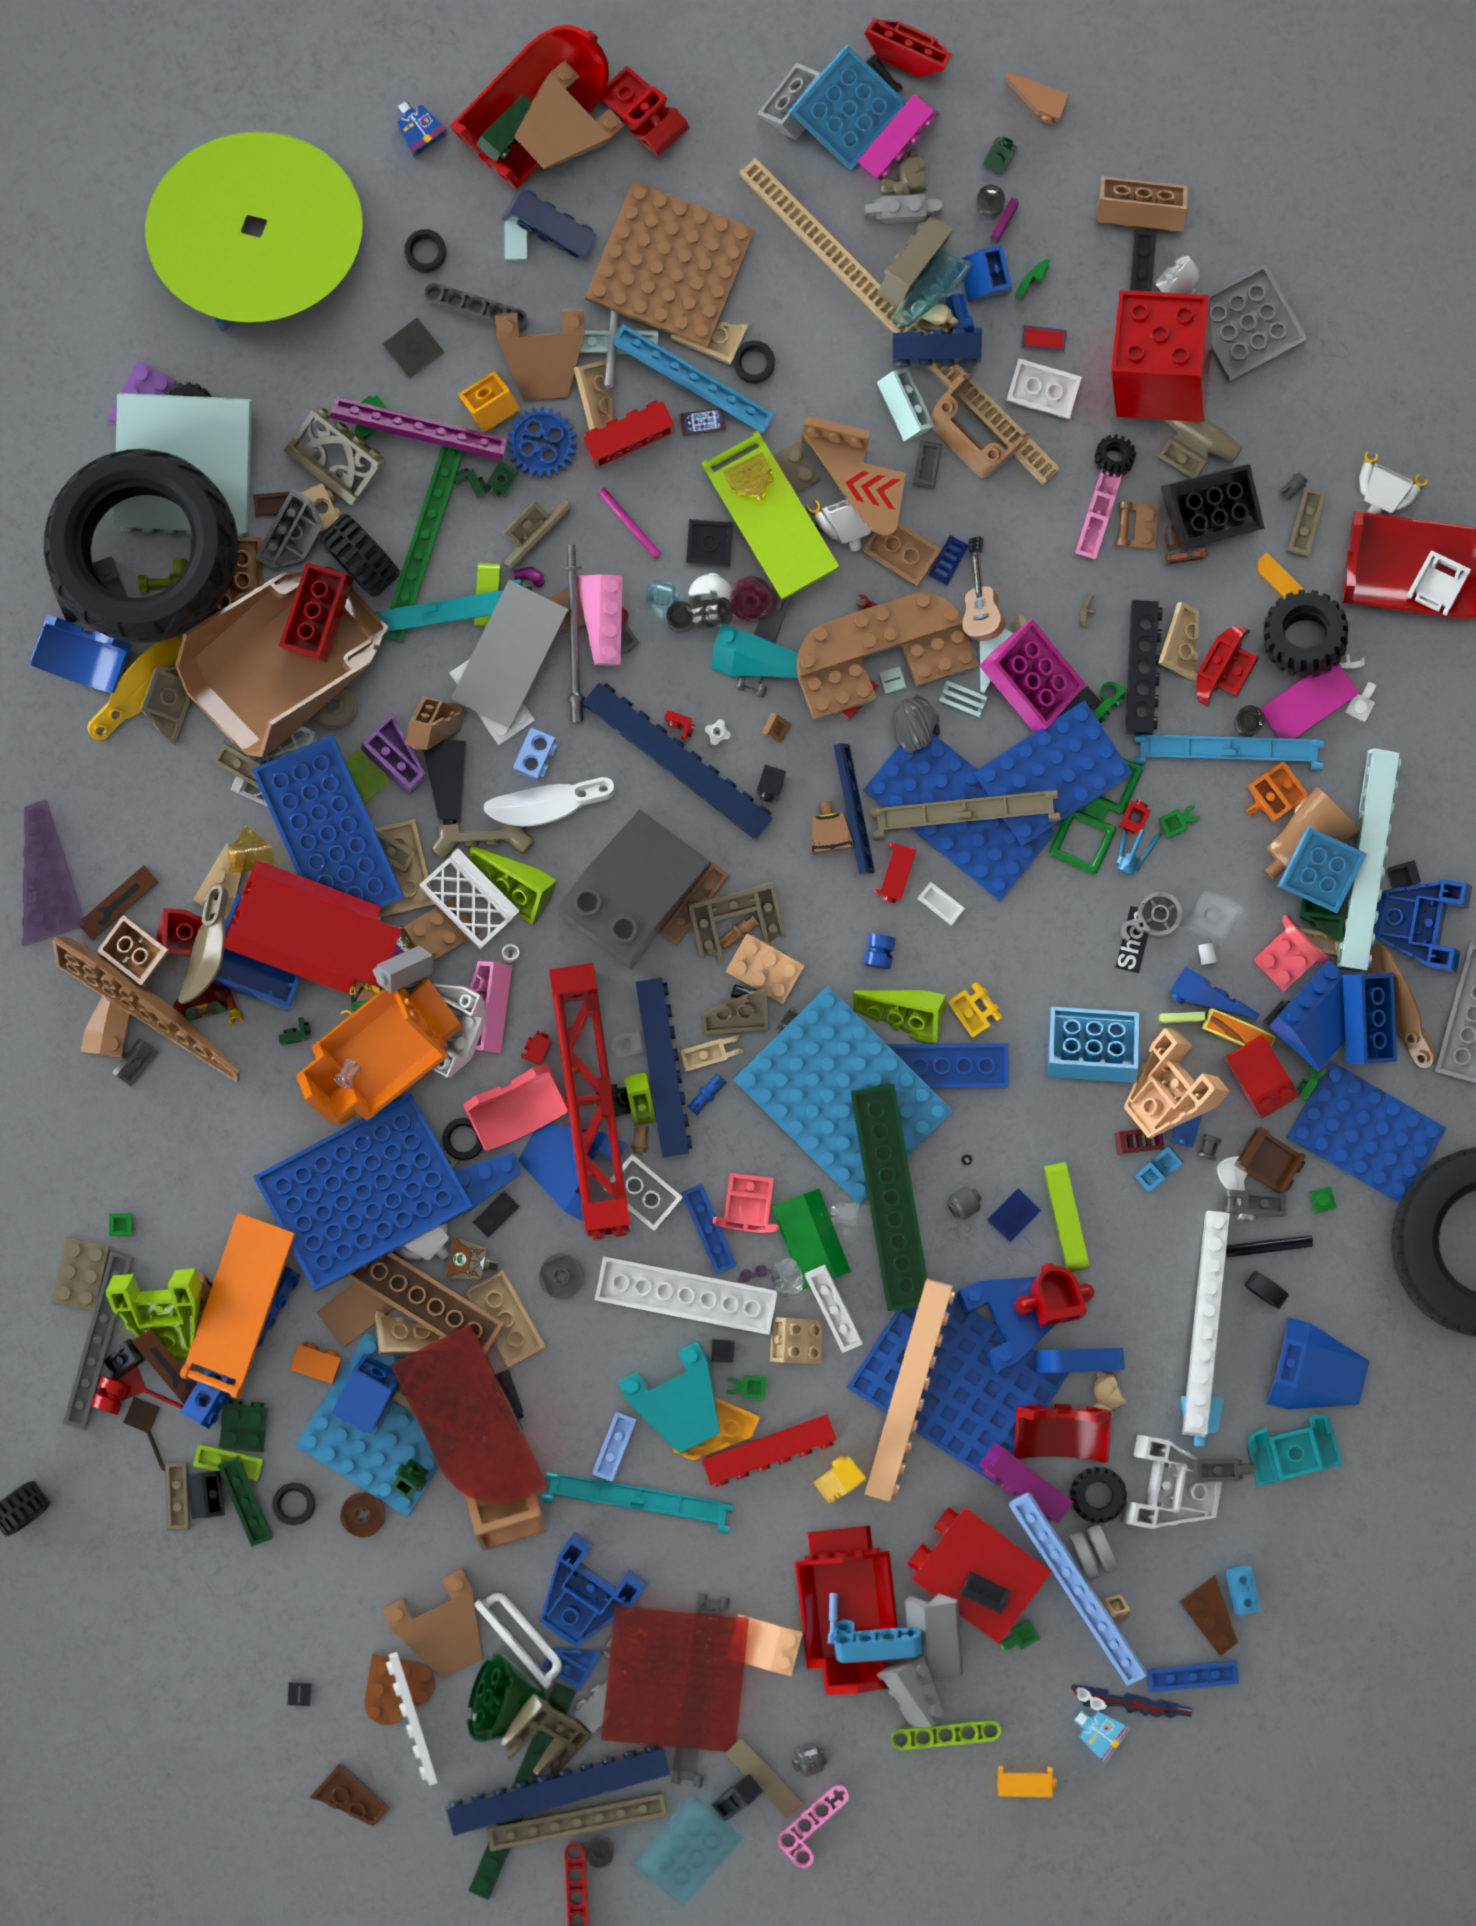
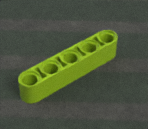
M1066 1162L1044 1166L1066 1269L1073 1272L1090 1268Z
M990 1719L937 1724L932 1727H906L896 1729L891 1735V1741L898 1750L990 1742L999 1738L1001 1728L996 1721ZM993 1724L996 1726L997 1732L994 1736H987L984 1733L987 1725ZM968 1726L972 1727L975 1731L973 1737L969 1739L962 1736V1730ZM943 1729L951 1730V1739L947 1741L942 1740L940 1732ZM921 1731H927L930 1734V1739L925 1743H921L918 1741L917 1735ZM904 1733L907 1735L908 1740L904 1745H898L895 1742L897 1734Z

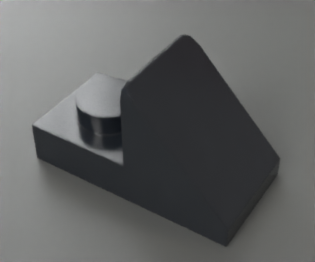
M130 1338L123 1341L104 1362L116 1380L142 1364L144 1359Z

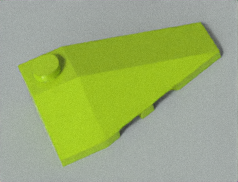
M472 846L468 859L520 911L517 916L532 925L535 924L552 898L557 880L537 868Z
M854 990V1011L875 1021L882 1020L892 1025L891 1029L895 1031L900 1029L910 1034L909 1037L916 1041L938 1044L945 1016V994L926 990Z

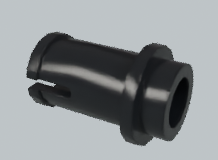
M735 984L731 997L738 998L757 991V989L751 990Z

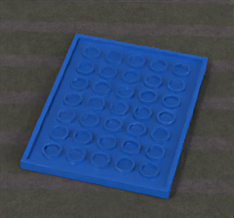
M411 1093L385 1106L368 1121L362 1118L253 1176L279 1227L295 1233L291 1249L315 1293L474 1209Z

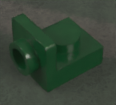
M303 1017L298 1018L300 1031H297L296 1028L283 1030L284 1034L278 1035L280 1044L287 1045L308 1041L307 1035H311L309 1022H305Z

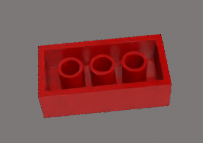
M658 400L648 403L644 410L639 412L637 409L627 413L626 418L622 420L613 419L607 422L606 427L600 430L598 428L589 430L585 433L586 436L583 437V440L596 469L675 433V427L664 401L658 403Z
M306 562L279 647L288 652L326 663L354 579L345 573Z

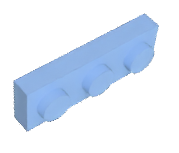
M617 1411L615 1412L593 1469V1475L613 1482L637 1419Z

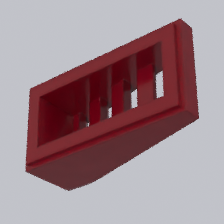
M1141 1129L1119 1131L1114 1135L1117 1154L1123 1155L1164 1149L1163 1135L1161 1133L1154 1137L1155 1145H1152L1151 1138L1145 1135L1146 1146H1143L1142 1134L1144 1132ZM1132 1135L1136 1137L1137 1147H1134ZM1125 1136H1126V1138H1127V1146H1128V1148H1126Z

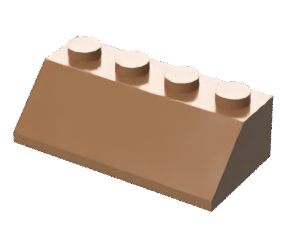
M1101 176L1096 221L1104 224H1122L1127 227L1139 226L1147 229L1157 228L1171 232H1183L1187 213L1188 186Z

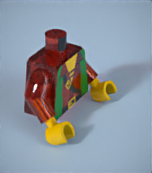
M213 981L202 994L192 1001L181 1004L177 999L173 1004V1008L188 1021L230 1011L229 1020L231 1025H235L234 1018L240 1019L241 1023H243V1013L240 1009L236 1008L237 1004L231 991L228 988L218 986Z

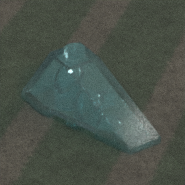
M939 250L890 319L906 327L911 326L964 280L973 267V263Z

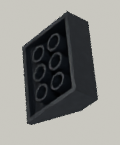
M1250 464L1239 465L1160 486L1165 508L1183 550L1265 529Z

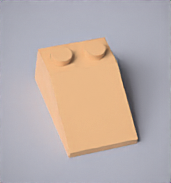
M738 1614L727 1658L792 1676L803 1631Z

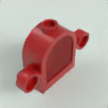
M1053 1263L1041 1267L1042 1272L1032 1282L1030 1287L1031 1298L1026 1295L1021 1296L1014 1304L1016 1312L1020 1315H1027L1034 1308L1041 1328L1080 1320L1087 1313L1085 1303L1094 1297L1095 1291L1087 1283L1079 1286L1076 1277L1068 1269L1054 1266Z

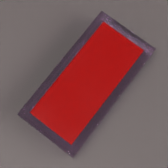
M1024 325L1021 348L1064 353L1067 330Z

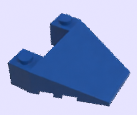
M1440 880L1434 883L1418 884L1417 886L1383 890L1381 899L1377 902L1376 907L1378 920L1373 928L1375 938L1434 970L1457 974L1460 951L1455 948L1440 946L1447 905L1469 909L1472 886L1465 882Z
M549 1123L533 1132L518 1161L564 1212L584 1222L581 1195L576 1193L579 1188L571 1127ZM597 1132L587 1153L592 1161L599 1154L613 1162L608 1133ZM619 1140L620 1154L622 1157L628 1145Z
M1036 1277L978 1281L959 1290L955 1295L965 1315L987 1305L1006 1343L991 1349L986 1354L996 1375L1015 1366L1055 1326L1050 1325L1040 1328L1034 1308L1027 1315H1020L1015 1310L1014 1304L1019 1297L1026 1295L1031 1298L1030 1287Z
M574 1532L557 1557L540 1623L577 1648L623 1612L630 1609L648 1583L630 1570L618 1588L581 1563L593 1544Z

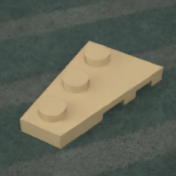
M729 322L717 323L707 348L673 334L671 335V340L731 365L734 354L740 346L749 325L729 324Z
M1183 602L1177 603L1158 661L1159 664L1192 681L1197 680V672H1195V661L1198 660L1196 639L1199 637V611Z

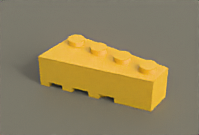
M843 1455L839 1456L832 1462L834 1467L813 1482L829 1504L851 1491L866 1479L849 1456L845 1458Z

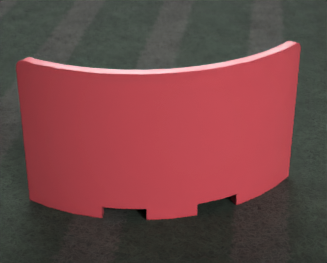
M548 1063L531 1068L511 1080V1084L503 1088L498 1086L475 1095L463 1104L485 1151L493 1150L520 1139L569 1112L568 1104Z

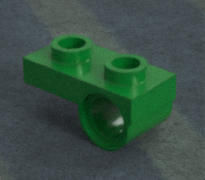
M1113 681L1105 682L1099 691V696L1103 703L1093 713L1100 723L1110 715L1108 710L1113 705L1117 708L1125 699L1123 694L1126 690ZM1112 687L1115 689L1116 695L1108 698L1104 694V689Z

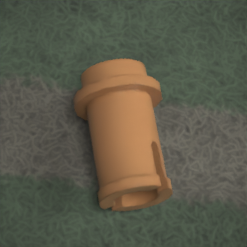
M635 1125L634 1144L631 1145V1148H633L634 1153H646V1149L649 1148L647 1146L649 1126Z

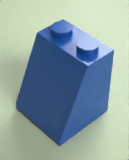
M363 1354L352 1369L331 1414L335 1415L340 1421L356 1426L359 1431L371 1434L384 1413L403 1374Z

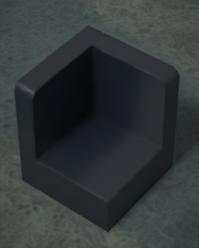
M1415 860L1387 869L1392 889L1407 887L1421 882Z
M712 1339L711 1362L734 1363L735 1340Z

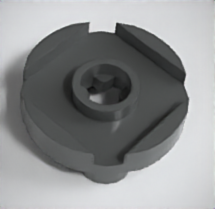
M557 1254L549 1257L543 1263L539 1273V1282L542 1289L550 1296L565 1299L578 1292L582 1286L584 1274L577 1260L568 1255ZM559 1270L563 1273L567 1272L568 1276L565 1277L564 1283L555 1279Z

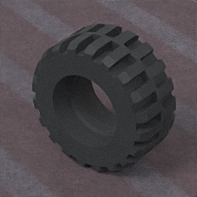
M341 515L321 533L319 539L321 543L371 597H378L399 577L400 570L350 515Z
M1298 590V594L1294 595L1293 592L1286 594V599L1279 598L1275 602V607L1271 606L1268 616L1265 617L1264 647L1266 653H1269L1270 661L1272 663L1277 662L1279 670L1284 671L1286 669L1288 670V675L1293 677L1295 674H1300V678H1307V675L1313 674V677H1318L1322 671L1324 673L1331 671L1332 664L1337 666L1341 662V657L1346 653L1348 645V621L1346 620V614L1343 609H1340V604L1336 600L1330 601L1329 595L1325 593L1322 596L1318 595V591L1311 590V593H1305V590ZM1311 620L1325 628L1327 637L1323 642L1314 647L1302 648L1289 642L1285 637V631L1295 622Z

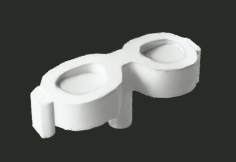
M1345 655V663H1339L1344 670L1358 669L1365 665L1364 658L1361 661L1350 663V655Z
M1083 1687L1077 1688V1698L1080 1701L1086 1702L1090 1700L1091 1708L1096 1711L1106 1708L1103 1700L1092 1697Z

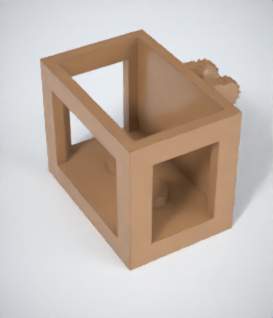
M528 1468L463 1487L474 1532L483 1551L547 1532L535 1485Z

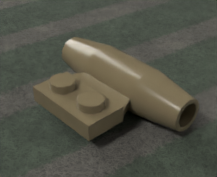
M1207 419L1204 422L1164 420L1178 433L1169 438L1158 457L1190 478L1199 476L1206 465L1208 452L1234 462L1242 446L1223 429Z

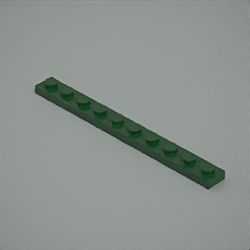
M556 1682L549 1697L550 1707L566 1716L576 1690ZM539 1730L533 1736L512 1788L515 1787V1783L521 1781H528V1783L537 1781L536 1778L539 1776L533 1770L554 1737L542 1730ZM524 1816L498 1823L496 1826L522 1821ZM488 1842L468 1890L469 1892L489 1900L511 1847L490 1851Z

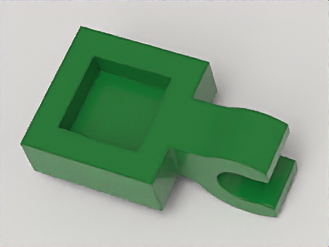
M1310 1065V1078L1308 1080L1303 1079L1297 1090L1300 1095L1298 1098L1303 1101L1308 1099L1320 1078L1326 1074V1068H1323L1321 1073L1318 1074L1314 1071V1067Z
M1027 1619L1009 1630L1012 1637L1004 1640L999 1645L1003 1652L1008 1651L1017 1644L1022 1650L1041 1638L1030 1619Z

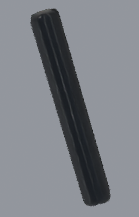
M1307 1235L1227 1245L1226 1256L1235 1257L1308 1248L1314 1244L1313 1237Z

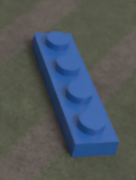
M700 1184L681 1192L715 1273L718 1274L737 1266L720 1226L713 1223V1217L716 1216L703 1185Z
M1237 1661L1147 1669L1149 1692L1239 1684Z

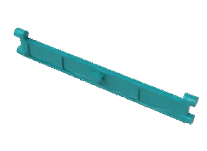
M521 579L512 580L522 586ZM504 590L377 611L375 613L389 626L386 631L387 633L490 616Z
M546 1472L545 1480L550 1481L548 1494H542L541 1502L552 1503L554 1496L719 1524L717 1527L718 1533H729L730 1525H724L726 1512L732 1513L733 1504L728 1502L556 1472Z

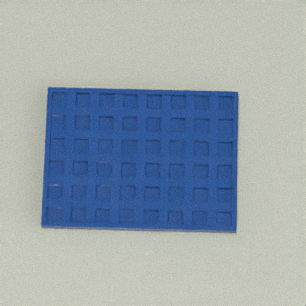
M954 1298L952 1305L947 1304L945 1312L949 1313L946 1326L941 1325L939 1334H942L943 1337L940 1347H935L933 1355L937 1356L934 1368L928 1369L927 1377L931 1379L928 1389L922 1390L920 1398L924 1399L921 1412L916 1411L914 1419L918 1420L915 1432L997 1485L998 1483L982 1473L984 1468L979 1463L994 1443L1006 1449L1014 1456L1017 1407L1041 1404V1407L1047 1408L1069 1372L1036 1373V1351L1032 1348L1015 1366L996 1375L986 1354L991 1349L1006 1343L1002 1333L996 1324L976 1311L965 1315L958 1300ZM919 1306L900 1309L895 1312L847 1386V1388L887 1414Z

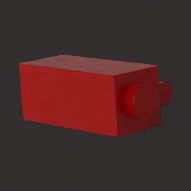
M889 842L888 847L894 849L881 890L874 889L873 893L882 896L883 901L895 904L896 901L901 902L917 850Z

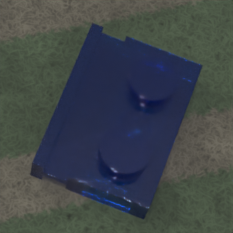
M1018 1188L987 1221L1011 1242L1041 1210Z

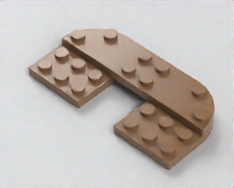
M916 593L824 622L811 630L802 642L797 654L796 672L813 720L815 721L876 701L877 698L862 657L899 645L902 648L916 687L977 668L979 664L968 635L963 629V617L957 608L940 596L929 593Z

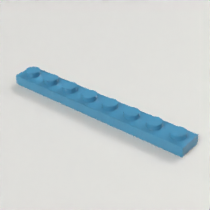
M623 324L611 343L761 433L764 432L774 415L772 412Z

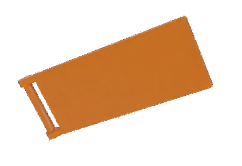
M241 1213L236 1215L186 1363L181 1369V1378L186 1380L192 1379L229 1393L233 1398H241L244 1391V1383L291 1250L295 1233ZM193 1364L231 1377L237 1381L233 1386L194 1371Z

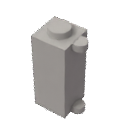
M417 946L377 964V968L373 969V974L376 976L377 983L392 993L433 974V955L421 946Z

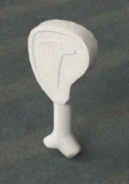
M1232 1156L1219 1162L1217 1174L1225 1188L1228 1190L1245 1191L1244 1180L1247 1173L1234 1166L1239 1156ZM1237 1198L1239 1206H1241V1198ZM1240 1214L1237 1220L1240 1222L1246 1219L1254 1221L1256 1215Z

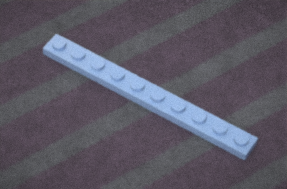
M1030 1492L1011 1501L1009 1504L1010 1508L1126 1685L1129 1686L1146 1677L1147 1671Z

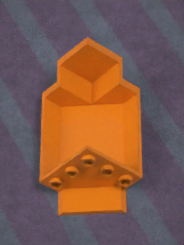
M425 978L409 992L405 987L392 993L383 988L311 1046L316 1059L300 1071L296 1077L305 1100L332 1125L337 1121L342 1125L356 1113H359L368 1121L447 1058L449 1054L446 1050V1041L464 1026L428 978Z

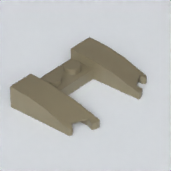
M772 881L713 898L705 897L686 902L699 956L704 959L705 953L717 956V962H724L715 924L717 920L756 911L765 943L771 946L770 942L779 934L783 938L786 937L776 890Z
M533 1695L513 1720L501 1744L504 1748H508L505 1755L508 1760H511L539 1730L544 1731L554 1737L533 1771L537 1776H541L546 1768H551L550 1772L552 1775H556L593 1734L580 1720L573 1716L569 1718L551 1708L547 1701Z

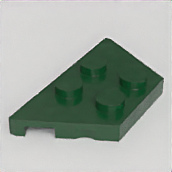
M1301 897L1299 918L1335 941L1342 942L1346 897L1338 913Z

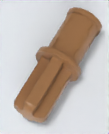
M750 913L736 925L733 924V928L719 938L720 945L724 949L728 948L740 937L744 938L745 934L759 925L754 915Z

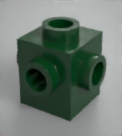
M411 1458L406 1465L402 1463L395 1472L397 1478L391 1487L409 1500L416 1490L421 1492L428 1482L425 1480V1477L429 1471Z

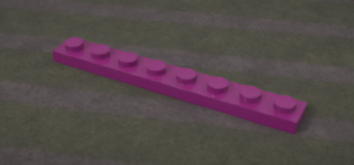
M335 397L330 416L332 419L498 460L503 458L507 441L506 438Z

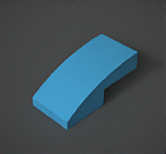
M1168 1146L1135 1175V1178L1150 1192L1183 1163V1160Z

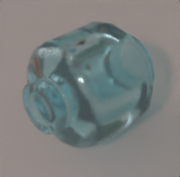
M655 580L652 584L648 585L646 601H649L650 607L670 610L673 604L677 605L679 592L676 591L674 583Z

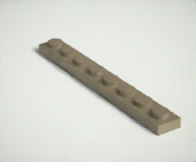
M663 1793L487 1827L486 1831L490 1851L664 1817L667 1816Z

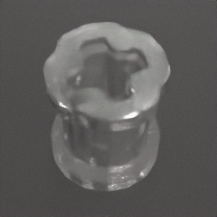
M345 1059L341 1071L334 1076V1081L341 1087L350 1089L353 1085V1079L356 1074L361 1072L362 1068L357 1062Z

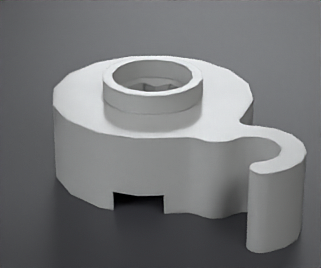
M1165 892L1149 894L1139 905L1137 921L1129 920L1122 925L1120 929L1121 937L1125 941L1130 939L1126 932L1127 927L1130 926L1134 927L1137 932H1145L1155 937L1171 934L1177 929L1182 919V908L1179 901L1173 895ZM1154 910H1164L1165 915H1163V917L1165 919H1156L1154 917V914H1156Z

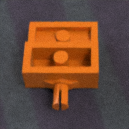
M1282 761L1248 785L1247 788L1254 796L1256 803L1245 809L1247 813L1250 812L1248 815L1252 817L1262 810L1274 823L1297 806L1304 797H1308L1309 794L1286 763Z

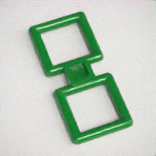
M1124 759L1133 775L1130 777L1119 804L1099 796L1086 805L1084 812L1078 810L1064 819L1049 850L1050 855L1091 874H1097L1116 833V827L1104 822L1108 810L1119 814L1125 812L1141 777L1143 767ZM1073 818L1106 832L1092 864L1060 850Z

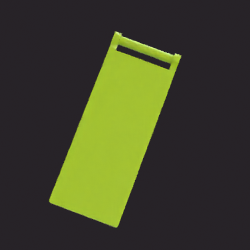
M758 430L752 433L751 437L707 461L705 459L700 462L782 600L839 569L837 561ZM756 443L758 444L759 448L713 472V467Z

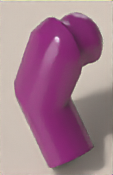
M533 567L513 571L515 580L528 578L533 581L535 587H541L545 583L544 574Z

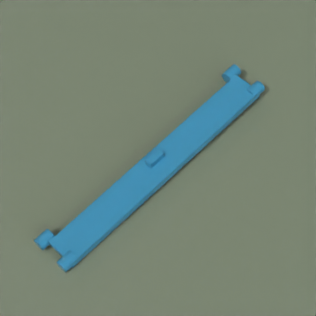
M1135 734V743H1140V756H1134V763L1138 765H1145L1146 757L1312 761L1311 770H1323V761H1317L1318 748L1324 747V739Z

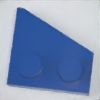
M553 1647L552 1650L559 1657L562 1664L561 1672L557 1677L581 1690L602 1652ZM547 1658L542 1668L550 1671L553 1668V1664Z

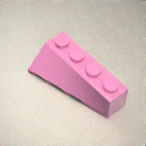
M576 576L594 665H620L623 576Z
M478 961L469 989L483 997L487 1014V1021L475 1049L477 1052L501 1053L512 971L511 965Z

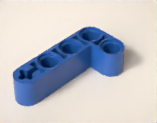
M1124 1348L1035 1350L1036 1373L1124 1370Z

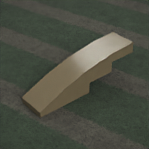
M742 1738L725 1753L745 1776L750 1774L764 1791L763 1794L786 1818L804 1803Z

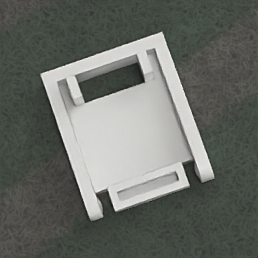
M1431 550L1407 597L1411 599L1414 593H1416V602L1437 612L1443 606L1445 607L1443 615L1447 616L1471 569ZM1440 563L1457 571L1455 578L1435 569L1437 564Z

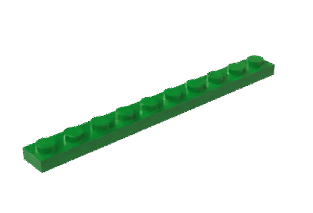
M441 446L390 609L412 606L416 603L453 487L454 477H456L464 452L462 450ZM407 630L386 632L384 637L403 643Z

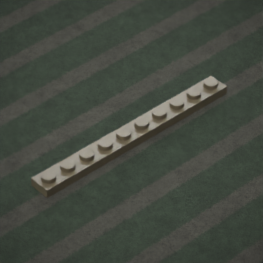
M224 742L213 763L260 789L252 769L263 764ZM375 829L390 864L406 872L417 852Z

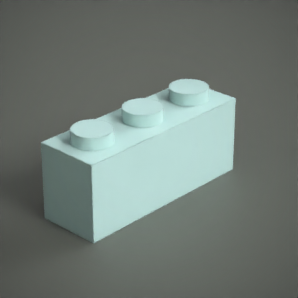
M908 367L892 371L877 382L904 441L918 438L935 427Z

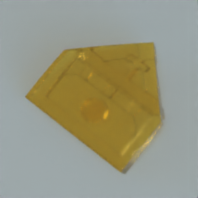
M762 452L723 471L724 477L732 491H736L737 496L740 498L746 495L756 497L757 500H763L768 484L773 481L771 467Z
M247 825L233 843L228 845L230 873L252 871L255 860L274 866L272 846Z

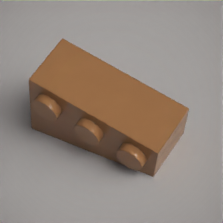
M423 696L410 720L405 745H409L416 750H428L459 732L462 726L465 706Z

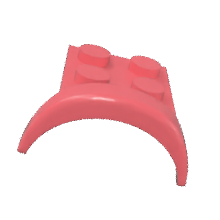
M1287 913L1282 917V922L1286 929L1253 960L1283 992L1316 961L1322 964L1328 959L1332 961L1329 956L1323 953L1306 937Z
M730 1173L724 1219L713 1217V1223L723 1228L744 1232L773 1233L778 1231L779 1225L768 1224L774 1178Z

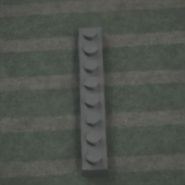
M113 1251L110 1253L63 1424L86 1429L92 1408L91 1403L97 1390L117 1318L105 1291L113 1276L129 1274L133 1260L131 1256Z

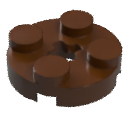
M356 1493L344 1502L340 1513V1520L344 1529L350 1534L362 1538L369 1537L377 1533L384 1524L385 1509L382 1502L372 1494ZM359 1509L369 1513L366 1516L367 1520L364 1522L356 1516L359 1514Z

